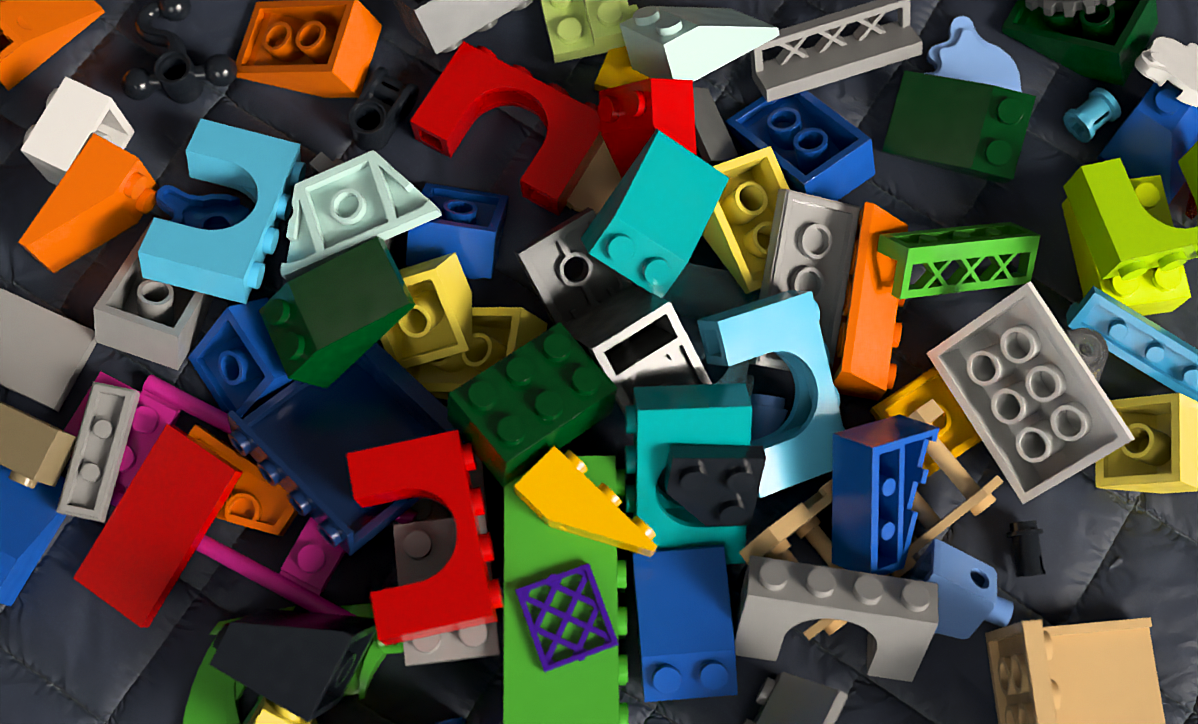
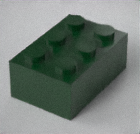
M559 322L448 394L447 420L458 430L466 443L471 442L474 453L504 487L532 468L554 446L560 449L610 415L618 387Z

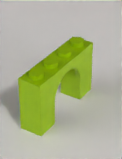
M1197 141L1178 163L1198 209ZM1120 158L1080 166L1063 186L1102 280L1120 276L1121 280H1130L1144 274L1151 268L1160 267L1161 271H1168L1183 265L1187 260L1198 258V221L1196 227L1176 228L1152 217L1139 202Z

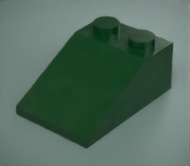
M1018 0L1004 22L1002 32L1083 77L1124 86L1135 66V60L1143 52L1158 25L1156 0H1115V3L1109 7L1103 4L1095 6V13L1087 15L1083 10L1075 12L1074 17H1065L1062 11H1056L1053 16L1044 15L1043 8L1041 7L1032 11L1026 8L1025 0Z
M904 70L881 152L1005 184L1014 178L1036 96L990 84Z
M375 237L290 280L259 309V312L288 379L327 389L416 304L383 238Z

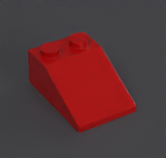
M649 78L599 91L598 115L601 121V135L621 178L626 174L656 129H659L697 155L693 80Z

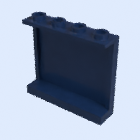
M377 342L327 389L295 380L243 419L233 410L227 413L231 429L228 438L234 448L242 456L250 454L258 462V470L265 480L272 486L279 483L288 493L287 498L292 507L303 517L309 514L318 523L317 529L324 540L334 548L340 545L349 556L418 502L421 497L407 498L362 508L354 500L346 454L450 432L456 429L447 420L448 409Z

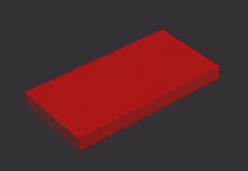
M166 424L73 579L140 628L149 627L243 471L177 426Z

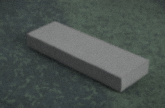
M93 381L56 510L57 513L105 523L140 393L137 390Z

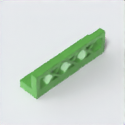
M1012 222L880 234L877 251L897 261L891 295L898 299L1022 285L1031 282L1041 235ZM1018 253H1021L1017 272L1009 273L1006 266ZM985 257H988L992 262L991 265L981 276H977L974 269ZM953 260H956L959 268L948 280H944L941 273ZM922 264L926 271L914 284H910L913 265Z

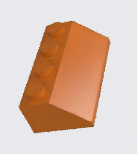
M869 202L864 203L859 214L831 376L833 385L837 388L839 394L878 401L887 389H892L894 386L897 365L890 363L892 347H898L902 333V322L896 321L898 306L903 307L905 299H898L891 295L897 261L878 252V242L880 234L908 232V225L876 204Z

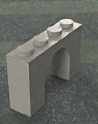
M750 555L734 614L735 655L776 661L783 638L790 628L808 620L838 619L852 622L869 631L867 635V675L912 682L939 624L938 584Z

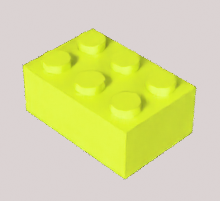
M1161 175L1130 179L1136 196L1144 209L1158 221L1174 227ZM1068 197L1062 203V208L1083 297L1095 286L1142 316L1172 312L1191 298L1184 265L1168 271H1161L1160 267L1151 268L1144 274L1130 280H1121L1120 276L1102 280Z

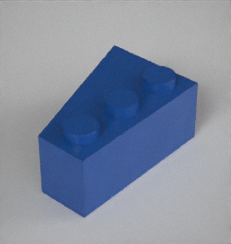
M899 414L833 433V564L846 570L877 575H887L904 568L918 512L911 510L918 483L926 484L929 472L928 469L922 468L929 440L936 442L940 427Z

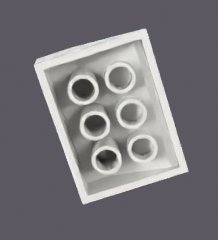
M1028 282L926 353L1022 504L1027 503L1135 439L1032 282Z

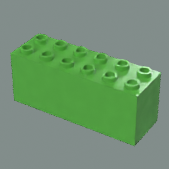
M577 456L588 468L584 475L596 487L601 483L607 485L620 498L621 504H623L625 496V469H616V456ZM526 471L504 486L503 724H629L628 703H619V686H624L628 683L627 654H618V645L588 656L583 661L577 660L544 673L516 589L544 580L551 574L557 575L589 563L617 640L625 639L627 635V607H618V593H625L626 560H617L618 547L558 530L545 524L515 494L514 485L528 472ZM575 574L562 579L560 585L576 592L583 576ZM587 580L581 594L596 601L590 582ZM545 585L531 590L529 596L544 603L551 587ZM557 590L550 606L566 613L573 597ZM578 600L571 616L587 623L594 607ZM526 602L535 624L541 609ZM599 610L593 626L607 632ZM547 612L540 628L556 635L563 619ZM568 622L561 638L577 645L584 629ZM589 632L582 648L591 650L603 645L606 639ZM537 633L546 656L552 640ZM558 643L551 660L558 662L572 657L574 650Z

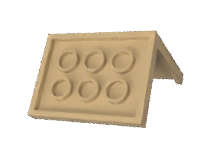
M1151 617L1048 627L1042 626V620L1018 622L985 633L998 724H1166L1149 627H1152Z

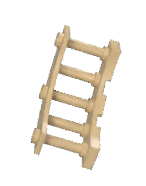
M932 398L908 417L933 425L932 422L943 414L944 411ZM938 437L936 442L929 440L926 452L966 500L940 519L916 490L911 510L918 512L917 519L927 531L910 544L904 568L890 573L893 577L900 578L916 564L912 556L969 510L976 517L994 503L997 499L991 493L1003 483V480L997 475L980 488ZM832 479L807 501L801 502L738 552L748 564L750 555L798 562L788 549L791 547V544L786 540L796 533L800 539L805 537L829 567L844 569L832 563V541L819 527V524L822 522L817 517L819 513L832 504ZM819 619L804 632V635L810 640L824 629L830 636L848 621Z

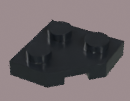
M670 445L664 476L666 493L705 526H751L767 459L763 446Z

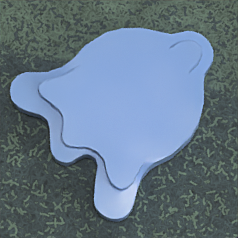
M959 16L955 18L949 27V40L932 46L927 53V61L935 67V71L924 74L990 84L1022 92L1020 74L1013 59L1000 47L982 39L977 34L973 22L968 17Z

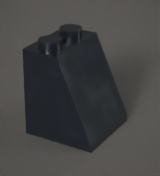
M264 609L251 615H246L231 623L227 622L220 629L213 642V647L217 650L209 665L306 722H310L340 703L376 633L375 619L372 617Z

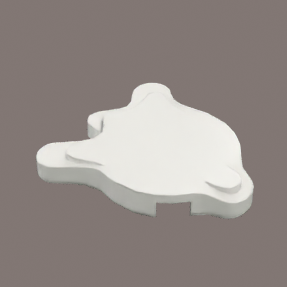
M1157 37L1147 48L1148 50L1143 51L1135 60L1137 70L1160 87L1168 80L1174 86L1183 90L1176 98L1177 100L1198 107V45L1189 43L1185 46L1171 38Z

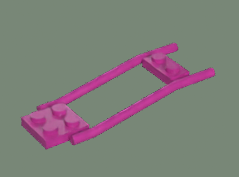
M101 371L94 381L133 389ZM152 374L149 375L143 384L142 391L139 392L138 405L110 504L117 507L166 424L175 425L180 417L179 413L181 410L230 434L231 429L227 413ZM91 387L64 431L76 437L79 433ZM409 508L395 521L400 524L413 523L418 512ZM311 516L283 563L279 574L207 535L203 537L196 551L309 612L356 616L320 596L344 556L345 551L340 545L334 548L324 540L317 529L318 523Z

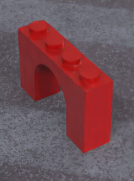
M463 41L410 120L415 139L451 158L473 123L485 112L502 106H516L534 113L545 125L547 135L541 148L520 179L522 197L559 216L567 204L571 193L604 142L601 135L598 106L590 102L583 104L570 97L568 92L554 83L547 85L535 79L526 68L517 64L510 66L499 60L488 48L483 46L474 47Z
M458 430L347 453L354 500L362 508L407 498H428L448 508L454 516L457 527V541L454 552L448 563L437 574L424 581L370 592L378 641L384 645H391L497 622L495 609L503 607V599L498 579L490 580L486 562L494 561V553L489 532L483 534L480 532L478 516L485 515V507L480 487L472 488L469 471L477 469L471 442L463 443Z

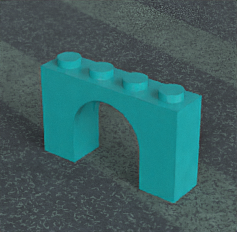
M745 383L633 387V405H625L626 434L633 433V445L625 446L626 474L633 473V485H625L626 512H633V518L635 516L641 518L654 531L656 536L652 541L657 545L656 550L724 545L726 564L745 563V560L738 552L746 547L747 526H705L676 500L664 493L657 485L659 475L667 465L670 445L750 446L752 404Z

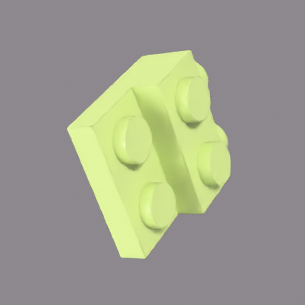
M540 0L554 62L559 63L607 53L609 49L626 46L620 23L633 17L634 12L638 10L637 4L629 5L627 0Z

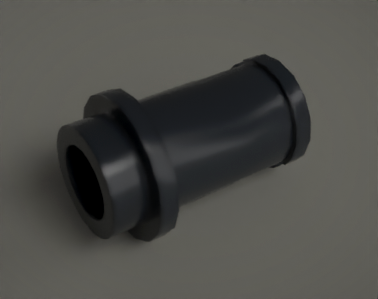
M1037 520L1010 523L1011 532L1006 533L1007 538H1012L1017 569L1016 577L1046 574L1039 534H1043V529H1038Z

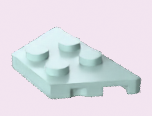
M374 150L295 184L292 198L293 215L288 221L286 237L290 240L287 263H281V275L290 281L375 237L383 238L385 241L442 216L441 211Z

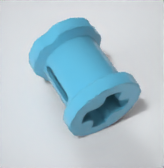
M1095 88L1089 93V99L1077 109H1070L1065 113L1063 121L1067 130L1077 140L1087 143L1093 138L1095 131L1107 121L1113 122L1120 117L1121 108L1110 92L1103 88Z

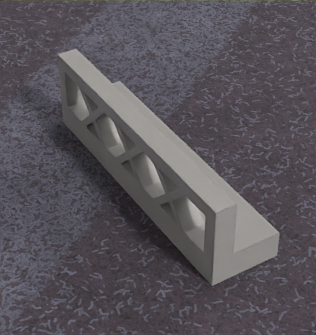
M875 0L780 29L779 36L750 51L752 79L768 103L922 55V40L910 25V0ZM897 9V21L882 26L878 24V21L886 12ZM856 21L861 23L852 35L846 37L839 35L847 24ZM817 33L822 35L815 46L807 49L800 47L808 36ZM778 45L783 47V50L775 59L763 62L762 50Z

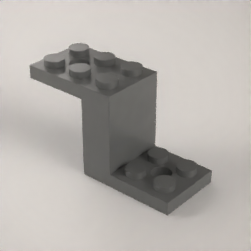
M587 207L514 251L553 325L560 322L618 387L615 400L624 417L625 405H633V387L712 384L670 301L633 285L631 280L587 252L581 237L596 217L594 209ZM574 256L580 257L583 261L581 275L574 280H568L564 274L566 261Z

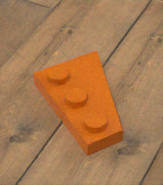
M195 424L188 435L243 471L216 518L283 536L298 514L288 501V493L279 483L275 486L269 484L258 470L257 463L246 456H242L232 446L202 426Z

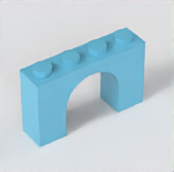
M201 118L186 148L189 177L241 191L255 203V207L240 223L219 230H204L154 217L138 250L142 277L246 304L252 288L259 289L265 272L264 259L267 253L272 255L277 247L279 239L278 225L281 220L286 221L289 218L293 198L291 194L295 184L303 181L305 178L306 163L301 162L300 144Z
M788 290L697 320L707 364L731 366L773 352L787 364L792 373L795 384V399L787 420L775 432L750 442V446H763L767 458L757 496L759 498L832 471L833 433L845 430L839 411V392L833 385L829 367L830 353L827 345L823 342L820 329V309L813 298L812 291Z

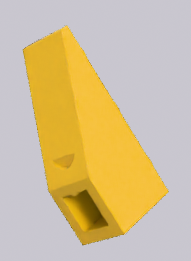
M554 446L514 485L515 494L549 527L651 557L656 551L657 545L652 541L656 536L654 531L638 516L630 520L618 508L622 503L620 498L604 483L596 487L584 475L588 470L586 465L570 450L562 454Z

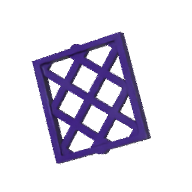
M589 563L557 575L551 574L544 580L516 589L544 673L577 660L583 661L588 656L619 645ZM575 574L583 576L576 592L560 585L562 579ZM587 580L590 582L596 601L581 594ZM545 585L551 587L544 603L529 596L531 590ZM557 590L573 597L566 613L550 606ZM578 600L594 607L587 623L571 616ZM526 602L541 609L535 624ZM599 610L607 632L593 626ZM547 612L563 619L556 635L540 628ZM568 622L584 629L577 645L561 638ZM589 632L606 639L604 644L591 650L582 648ZM537 633L552 640L546 656ZM558 643L574 650L572 657L558 662L551 660Z

